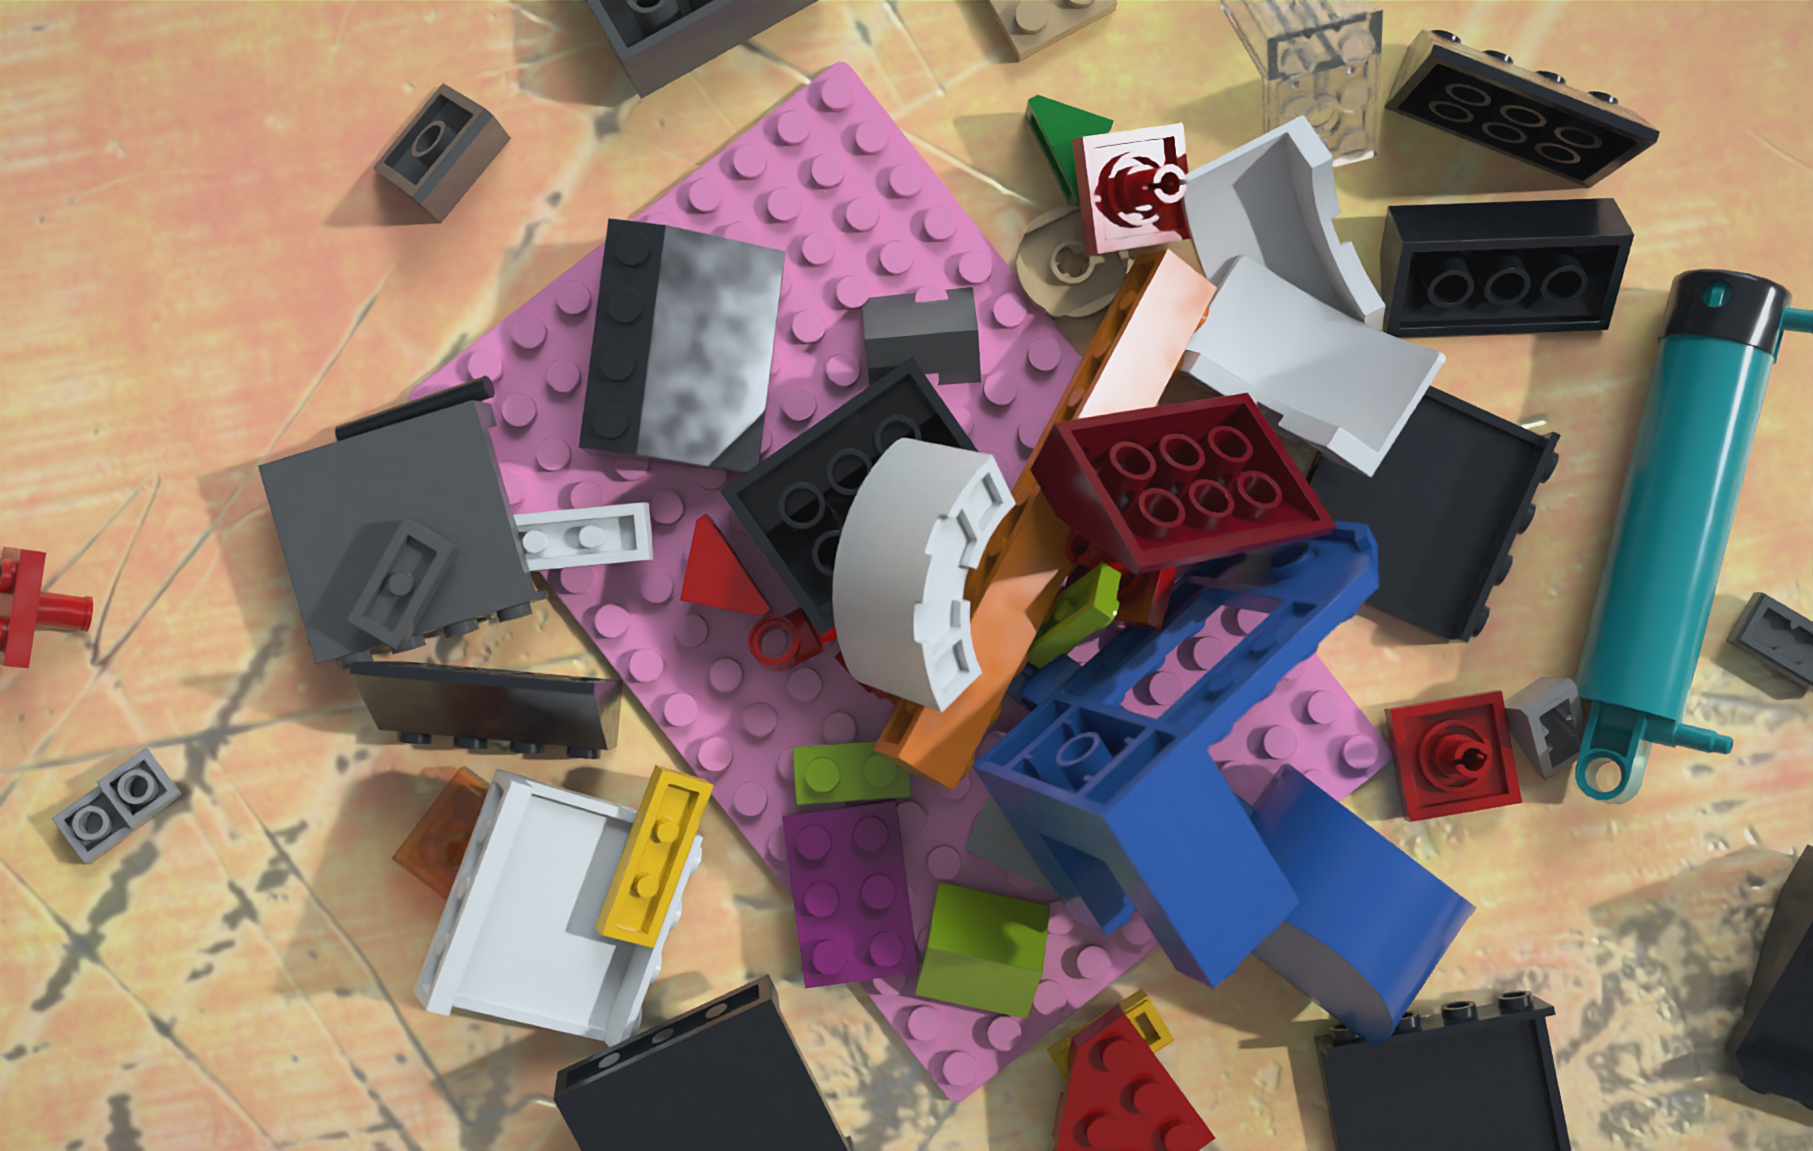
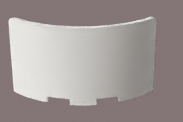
M1304 115L1185 175V179H1180L1179 185H1186V191L1181 198L1186 225L1203 276L1218 288L1235 259L1241 255L1249 256L1312 297L1381 331L1386 305L1366 274L1352 242L1345 241L1340 244L1331 220L1341 214L1334 184L1333 157Z
M1241 255L1235 259L1216 289L1208 305V317L1204 324L1193 333L1183 353V365L1177 374L1215 398L1249 393L1276 434L1297 444L1299 439H1302L1321 452L1325 459L1357 473L1372 477L1444 364L1446 357L1438 350L1416 345L1364 324L1300 290L1251 257Z
M901 438L885 451L861 485L849 509L841 532L835 559L832 598L838 643L850 674L858 682L943 712L982 674L975 656L970 633V601L962 599L968 567L977 569L989 538L1003 517L1016 504L993 455Z

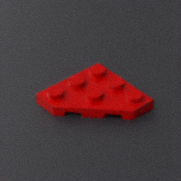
M1119 1004L1071 1038L1067 1057L1070 1067L1065 1091L1060 1092L1052 1131L1054 1138L1052 1151H1199L1216 1139Z

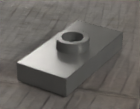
M1754 592L1726 641L1813 692V621L1763 592Z

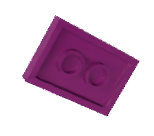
M896 799L783 815L782 821L805 989L919 973Z

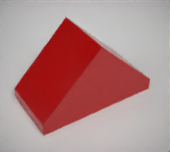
M708 514L697 519L680 600L763 618L773 613L774 610L714 519Z

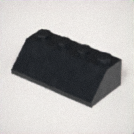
M1614 198L1388 206L1380 249L1382 301L1386 305L1383 318V332L1400 338L1608 330L1635 234Z

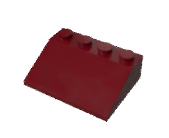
M1249 393L1055 422L1030 469L1055 515L1135 575L1331 535L1337 528Z

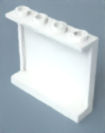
M497 768L413 990L424 1009L429 1012L449 1016L453 1006L604 1041L608 1047L635 1036L642 1020L641 1005L649 984H653L656 981L661 970V951L668 932L675 928L680 919L682 911L681 897L687 880L695 874L700 865L703 837L697 833L695 835L654 949L601 935L595 929L638 810Z

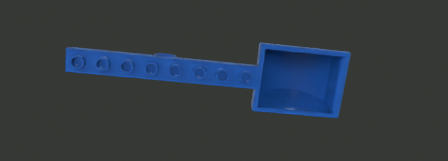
M1063 653L1042 668H1038L1027 661L1023 670L1012 679L1006 694L1029 712H1032L1082 666ZM1119 705V706L1117 707V708H1121V709L1126 710V709H1125L1124 707H1122L1121 705ZM1289 763L1283 764L1253 806L1233 792L1300 901L1282 920L1279 928L1267 936L1251 954L1361 1039L1374 1046L1381 1045L1391 1037L1395 1027L1477 907Z

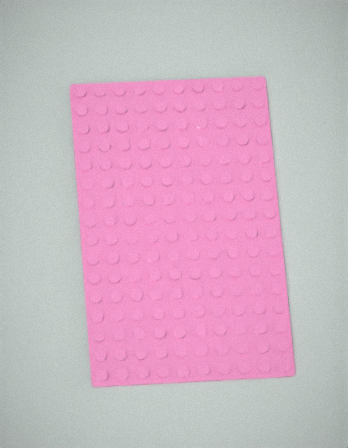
M840 61L833 64L632 220L669 225L785 251L760 462L869 387L862 305L868 301L869 297L916 293V303L948 299L945 291L947 289L973 287L979 332L981 382L938 385V373L925 375L979 453L993 455L1010 493L1082 360L1049 316L1033 307L1026 299L1019 287L1015 273L846 62ZM604 241L413 389L408 396V402L483 376L490 378L494 386L495 395L493 398L481 402L491 404L497 426L488 428L513 515L643 502L649 503L654 560L538 571L698 777L714 785L711 794L792 898L793 894L782 821L783 815L896 799L919 971L938 881L1051 906L1043 973L1027 1019L915 995L919 973L857 981L948 1099L952 1102H961L1159 946V943L1137 910L1133 912L1132 917L1125 925L1114 930L1107 937L1076 922L1057 893L965 850L964 847L987 797L992 798L973 768H971L963 780L958 782L954 791L927 783L909 772L911 797L797 805L793 747L876 741L881 736L895 706L887 699L879 700L873 692L869 694L835 659V656L841 651L838 639L825 645L822 654L806 660L791 670L789 668L785 672H771L759 664L751 654L748 645L750 631L754 624L763 617L680 600L696 521L703 515L708 514L714 519L774 610L768 616H784L801 607L720 492V490L745 473L595 456L579 448L605 249ZM1197 562L1177 566L1173 584ZM1066 576L1057 595L1065 589L1068 576ZM1221 605L1205 620V626L1199 633L1183 640L1166 656L1165 663L1161 668L1150 675L1144 676L1127 691L1120 705L1128 711L1157 719L1269 614ZM1108 625L1103 630H1095L1079 641L1076 647L1067 655L1083 666L1126 626ZM775 629L768 632L761 644L763 655L775 659L784 656L791 647L792 639L790 633L783 629ZM1316 653L1307 660L1298 663L1276 684L1275 691L1268 698L1256 703L1233 725L1231 733L1225 739L1211 745L1207 749L1231 790L1252 806L1283 764L1289 763L1340 802L1386 766L1393 756L1390 746ZM1006 693L1001 700L1002 709L998 719L990 728L986 729L974 752V763L1031 713Z

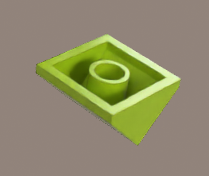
M938 881L915 995L1027 1019L1043 973L1051 906Z

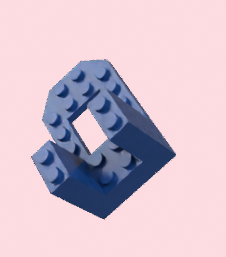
M1334 521L1337 528L1331 535L1197 562L1173 584L1161 630L1126 626L972 765V768L1076 922L1108 937L1114 930L1125 925L1132 917L1133 912L1137 910L1176 971L1215 989L1224 979L1231 976L1237 970L1239 964L1267 936L1279 928L1282 920L1300 903L1207 749L1211 745L1225 739L1231 733L1233 725L1256 703L1268 698L1275 691L1276 684L1298 663L1314 655L1318 650L1319 643L1340 623L1354 617L1360 609V604L1379 587L1378 547L1367 524ZM1221 605L1269 614L1157 719L1117 708L1123 702L1127 691L1144 676L1150 675L1161 668L1165 663L1166 656L1183 640L1199 633L1205 626V620Z

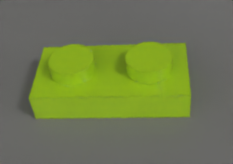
M1101 562L1055 597L1056 605L1053 614L1039 628L1028 649V662L1038 668H1042L1062 653L1065 655L1069 654L1079 641L1095 630L1105 629L1112 622L1119 608V602L1116 597L1121 573Z
M878 740L793 747L797 805L911 797L909 771L873 751Z

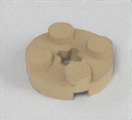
M1072 205L1056 207L1037 217L1025 232L1017 250L1016 278L1026 299L1033 307L1047 314L1051 320L1059 321L1065 319L1076 321L1087 319L1102 312L1113 302L1125 279L1129 260L1128 249L1087 255L1081 207ZM1069 249L1073 256L1083 254L1086 258V263L1080 268L1081 276L1072 278L1069 273L1062 274L1058 270L1057 266L1062 262V251Z

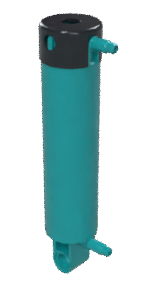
M1694 269L1676 275L1671 284L1658 335L1659 348L1573 681L1577 685L1580 701L1592 704L1575 768V779L1578 787L1586 796L1607 804L1620 805L1629 802L1637 795L1642 785L1652 743L1672 748L1680 746L1709 754L1715 752L1724 755L1730 754L1733 748L1734 740L1730 736L1721 735L1714 730L1682 722L1772 366L1777 362L1784 331L1813 334V310L1790 308L1793 299L1792 293L1782 284L1768 278L1725 269ZM1615 762L1620 768L1621 780L1616 788L1603 792L1596 782V774L1604 764Z

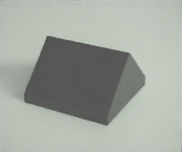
M442 83L373 169L442 223L511 137L495 116L485 107Z
M973 287L947 289L945 291L948 299L916 303V293L869 297L868 301L862 305L869 386L911 357L914 358L924 374L938 373V385L981 382L979 332Z

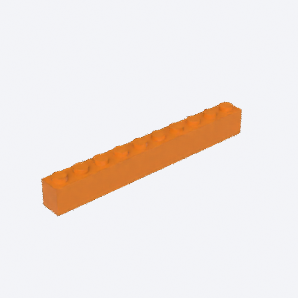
M1169 249L1136 257L1011 491L1016 504L995 528L981 555L977 569L970 567L966 575L962 599L970 601V633L975 656L982 674L943 712L901 697L873 751L927 783L954 791L958 782L968 775L974 764V752L986 729L990 728L1000 715L1003 696L1012 679L1023 670L1028 661V649L1037 631L1053 614L1056 605L1055 597L1066 576L1071 574L1078 565V563L1075 564L1069 561L1065 554L1066 541L1075 529L1055 515L1030 471L1054 423L1158 407V400L1168 381L1178 373L1183 365V353L1193 333L1204 324L1208 317V305L1217 287Z

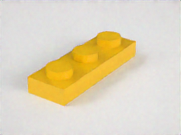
M655 764L595 929L601 935L654 949L711 795L713 784L707 780Z

